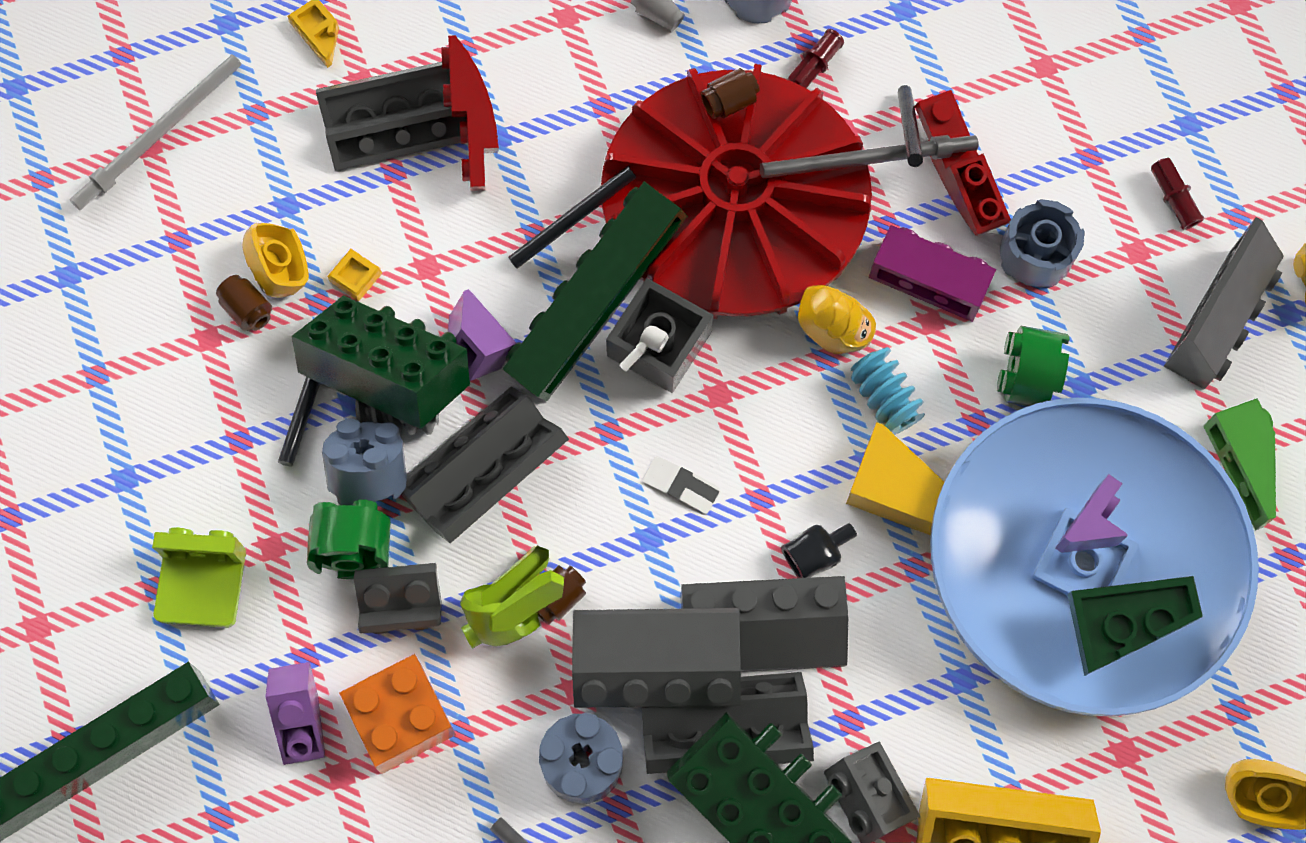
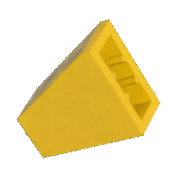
M876 422L846 504L931 536L932 519L944 481L887 427Z

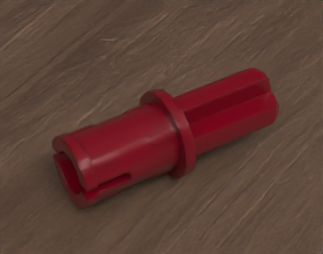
M827 29L813 48L807 49L803 53V60L787 79L807 88L819 73H824L828 69V62L845 43L843 37L837 31Z
M1169 157L1162 158L1151 165V171L1165 195L1163 201L1170 204L1181 224L1182 230L1190 229L1201 223L1205 218L1189 192L1191 186L1185 185L1172 160Z

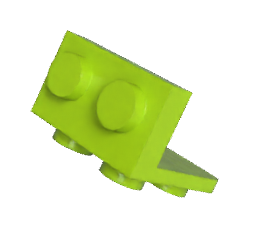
M172 527L169 528L168 533L155 532L152 548L162 557V564L153 613L154 618L158 622L166 624L232 627L237 617L246 557L245 547L234 537L233 533L228 531L211 530L209 535H196L190 529Z

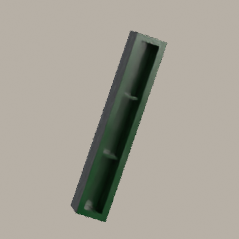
M645 181L639 188L634 187L627 194L623 201L624 209L616 219L611 218L603 226L599 234L601 238L593 250L588 249L581 255L576 264L577 271L569 281L565 280L557 287L552 296V299H554L553 303L546 312L542 311L536 315L529 326L531 332L522 343H516L506 356L507 363L502 370L538 398L546 401L550 399L688 217L680 207Z
M188 661L1 776L0 842L219 706L218 700L201 671Z

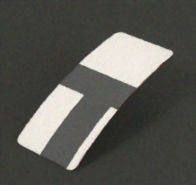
M659 456L654 457L642 479L643 483L687 503L704 514H708L720 492V488L715 484Z

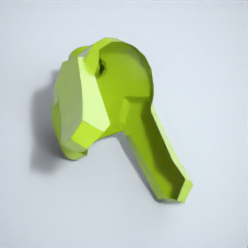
M538 545L533 546L492 584L481 585L464 592L460 606L468 623L462 626L461 629L472 649L482 643L494 647L508 645L526 637L540 627L536 612L562 598L564 588L563 576L552 570L541 573L548 565V549Z

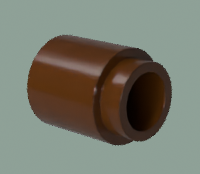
M738 68L708 83L707 89L701 91L700 96L707 113L712 119L719 116L726 118L756 103V94L759 93L760 89L756 78L751 72L746 73L743 69Z
M232 275L218 286L216 296L219 298V305L243 331H257L269 322L272 305L248 279L241 278L239 275Z
M558 565L553 570V572L564 577L562 598L536 612L547 625H550L555 619L560 621L586 595L583 586L587 582L571 565L566 569Z

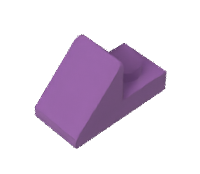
M1108 474L1093 492L1055 549L1065 553L1119 545L1128 534L1108 521L1107 518L1120 502V499L1114 495L1123 483Z

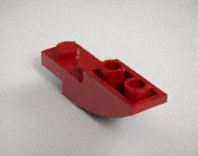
M449 35V47H441L442 70L450 69V84H443L444 107H451L452 117H467V121H460L461 144H468L469 159H461L462 182L470 181V191L485 190L484 153H498L499 151L493 107L486 85L470 54L456 35Z
M952 90L916 103L915 109L928 138L927 141H930L931 137L948 135L950 138L970 136ZM977 150L952 153L951 157L933 159L930 156L951 200L976 236L1010 223L1011 218L984 153L978 155Z

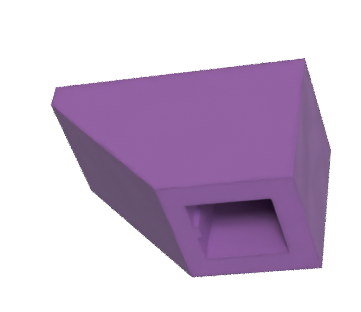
M470 289L463 291L449 315L448 332H451L456 337V344L467 348L469 378L472 381L502 369L508 352L516 342Z
M310 662L270 668L268 670L265 698L283 765L325 758L319 698Z

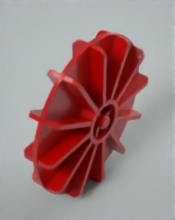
M754 64L753 71L744 70L746 73L751 72L759 85L760 91L756 94V103L726 118L719 116L712 119L702 103L700 92L707 89L708 83L734 70H717L698 74L696 68L687 70L686 78L659 89L644 101L638 100L632 106L631 114L625 119L615 134L603 165L601 185L626 166H629L637 176L635 180L602 204L605 223L611 218H617L624 209L623 201L627 194L634 187L639 188L644 181L680 207L688 216L641 277V280L644 282L648 278L713 314V319L716 320L718 315L731 317L756 316L773 312L781 315L787 312V308L801 303L807 287L816 285L828 286L837 280L853 259L862 242L871 211L872 188L868 165L764 179L761 177V163L863 150V142L860 136H855L839 113L823 100V91L819 88L810 91L788 79L761 72L762 65Z

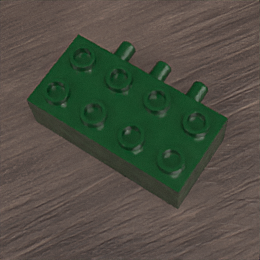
M343 295L291 336L298 373L419 429H422L470 386L467 348L456 344V337L451 332H445L439 337L425 331L426 326L420 319H414L411 323H407L395 318V311L390 306H384L382 309L376 310Z
M726 712L667 771L668 781L729 843H852L846 833L826 814L842 797V794L830 784L813 800L796 783L812 766V763L803 754H799L783 770L766 753L782 736V733L772 723L768 724L752 739Z

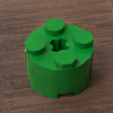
M1022 325L1018 328L1017 332H1008L1004 346V354L1009 355L1007 370H1000L997 381V392L1004 394L1005 402L1031 406L1051 401L1053 392L1062 393L1067 374L1069 354L1061 352L1062 343L1068 344L1070 341L1068 334Z
M356 500L353 502V505L318 502L313 506V514L310 516L306 562L308 568L317 574H321L322 568L338 571V579H354L355 570L389 567L390 518L383 512L378 511V504L370 500Z

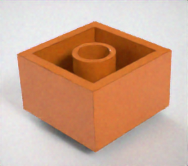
M415 654L339 692L375 768L381 774L456 735Z

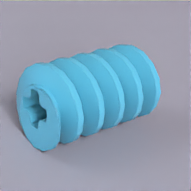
M886 347L871 352L856 362L850 370L853 372L851 380L855 384H862L859 392L863 397H870L867 405L871 410H878L875 415L876 420L879 423H886L884 426L896 435L910 428L925 416V413H917V410L924 401L921 398L913 401L909 400L910 395L916 389L913 385L905 388L900 386L908 376L905 372L893 375L892 372L900 363L898 360L885 362L884 359L891 352V349Z

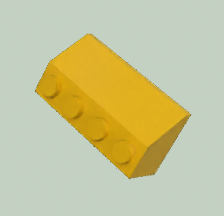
M926 777L919 808L921 817L918 818L916 843H1099L1101 829L1093 799Z

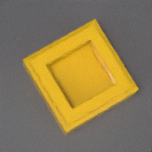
M350 248L327 277L329 282L357 301H360L381 276L382 271L380 267Z

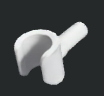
M656 326L647 327L643 331L636 348L619 366L626 372L646 352L648 347L660 353L667 343L669 336L665 331Z

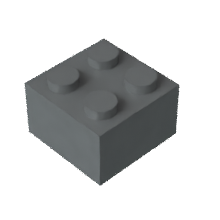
M646 278L606 338L607 357L620 364L636 348L643 331L647 327H658L669 336L664 348L658 353L648 347L646 352L629 369L673 394L712 333L714 315Z

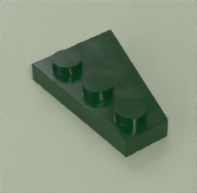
M1194 576L1075 590L1067 595L1084 676L1203 617Z

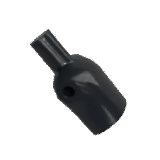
M850 523L830 534L821 525L816 524L805 530L797 538L782 545L781 551L797 578H811L815 574L829 570L841 562V554L838 547L857 537V533Z

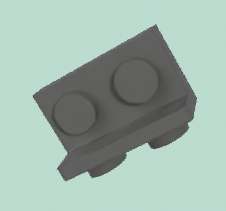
M436 563L355 570L354 585L359 608V633L384 634L393 630H425L441 624L442 600Z
M880 741L842 758L824 771L828 785L832 784L842 794L838 801L848 818L852 832L858 837L860 843H872L921 817Z

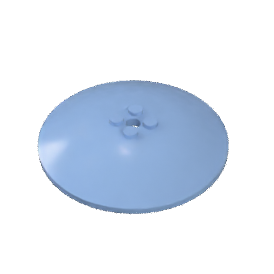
M1079 397L1055 399L1028 406L1000 419L983 431L958 458L943 484L932 519L930 547L934 581L942 606L959 638L973 656L1007 686L1032 700L1062 711L1088 716L1113 717L1133 715L1157 709L1182 698L1209 680L1227 662L1241 641L1254 609L1259 574L1257 544L1250 517L1237 488L1216 459L1185 431L1154 413L1122 402ZM1108 474L1123 483L1114 495L1120 499V502L1107 518L1108 521L1128 534L1119 545L1065 553L1055 549L1093 492ZM1086 552L1090 554L1095 562L1094 570L1084 571L1080 569L1075 562L1076 553ZM1194 576L1203 614L1202 618L1084 676L1067 596L1071 591Z

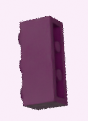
M890 225L874 259L868 278L973 322L997 269L989 266L987 262L980 258L959 254L953 251L947 244L941 242L933 243L921 238L911 229L897 228Z

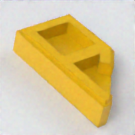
M311 0L287 17L293 28L328 68L333 62L339 25L320 0Z

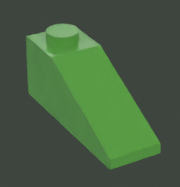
M1258 398L1215 413L1203 425L1227 475L1237 488L1246 506L1255 531L1263 528L1276 518L1275 431L1270 413L1265 408H1262Z

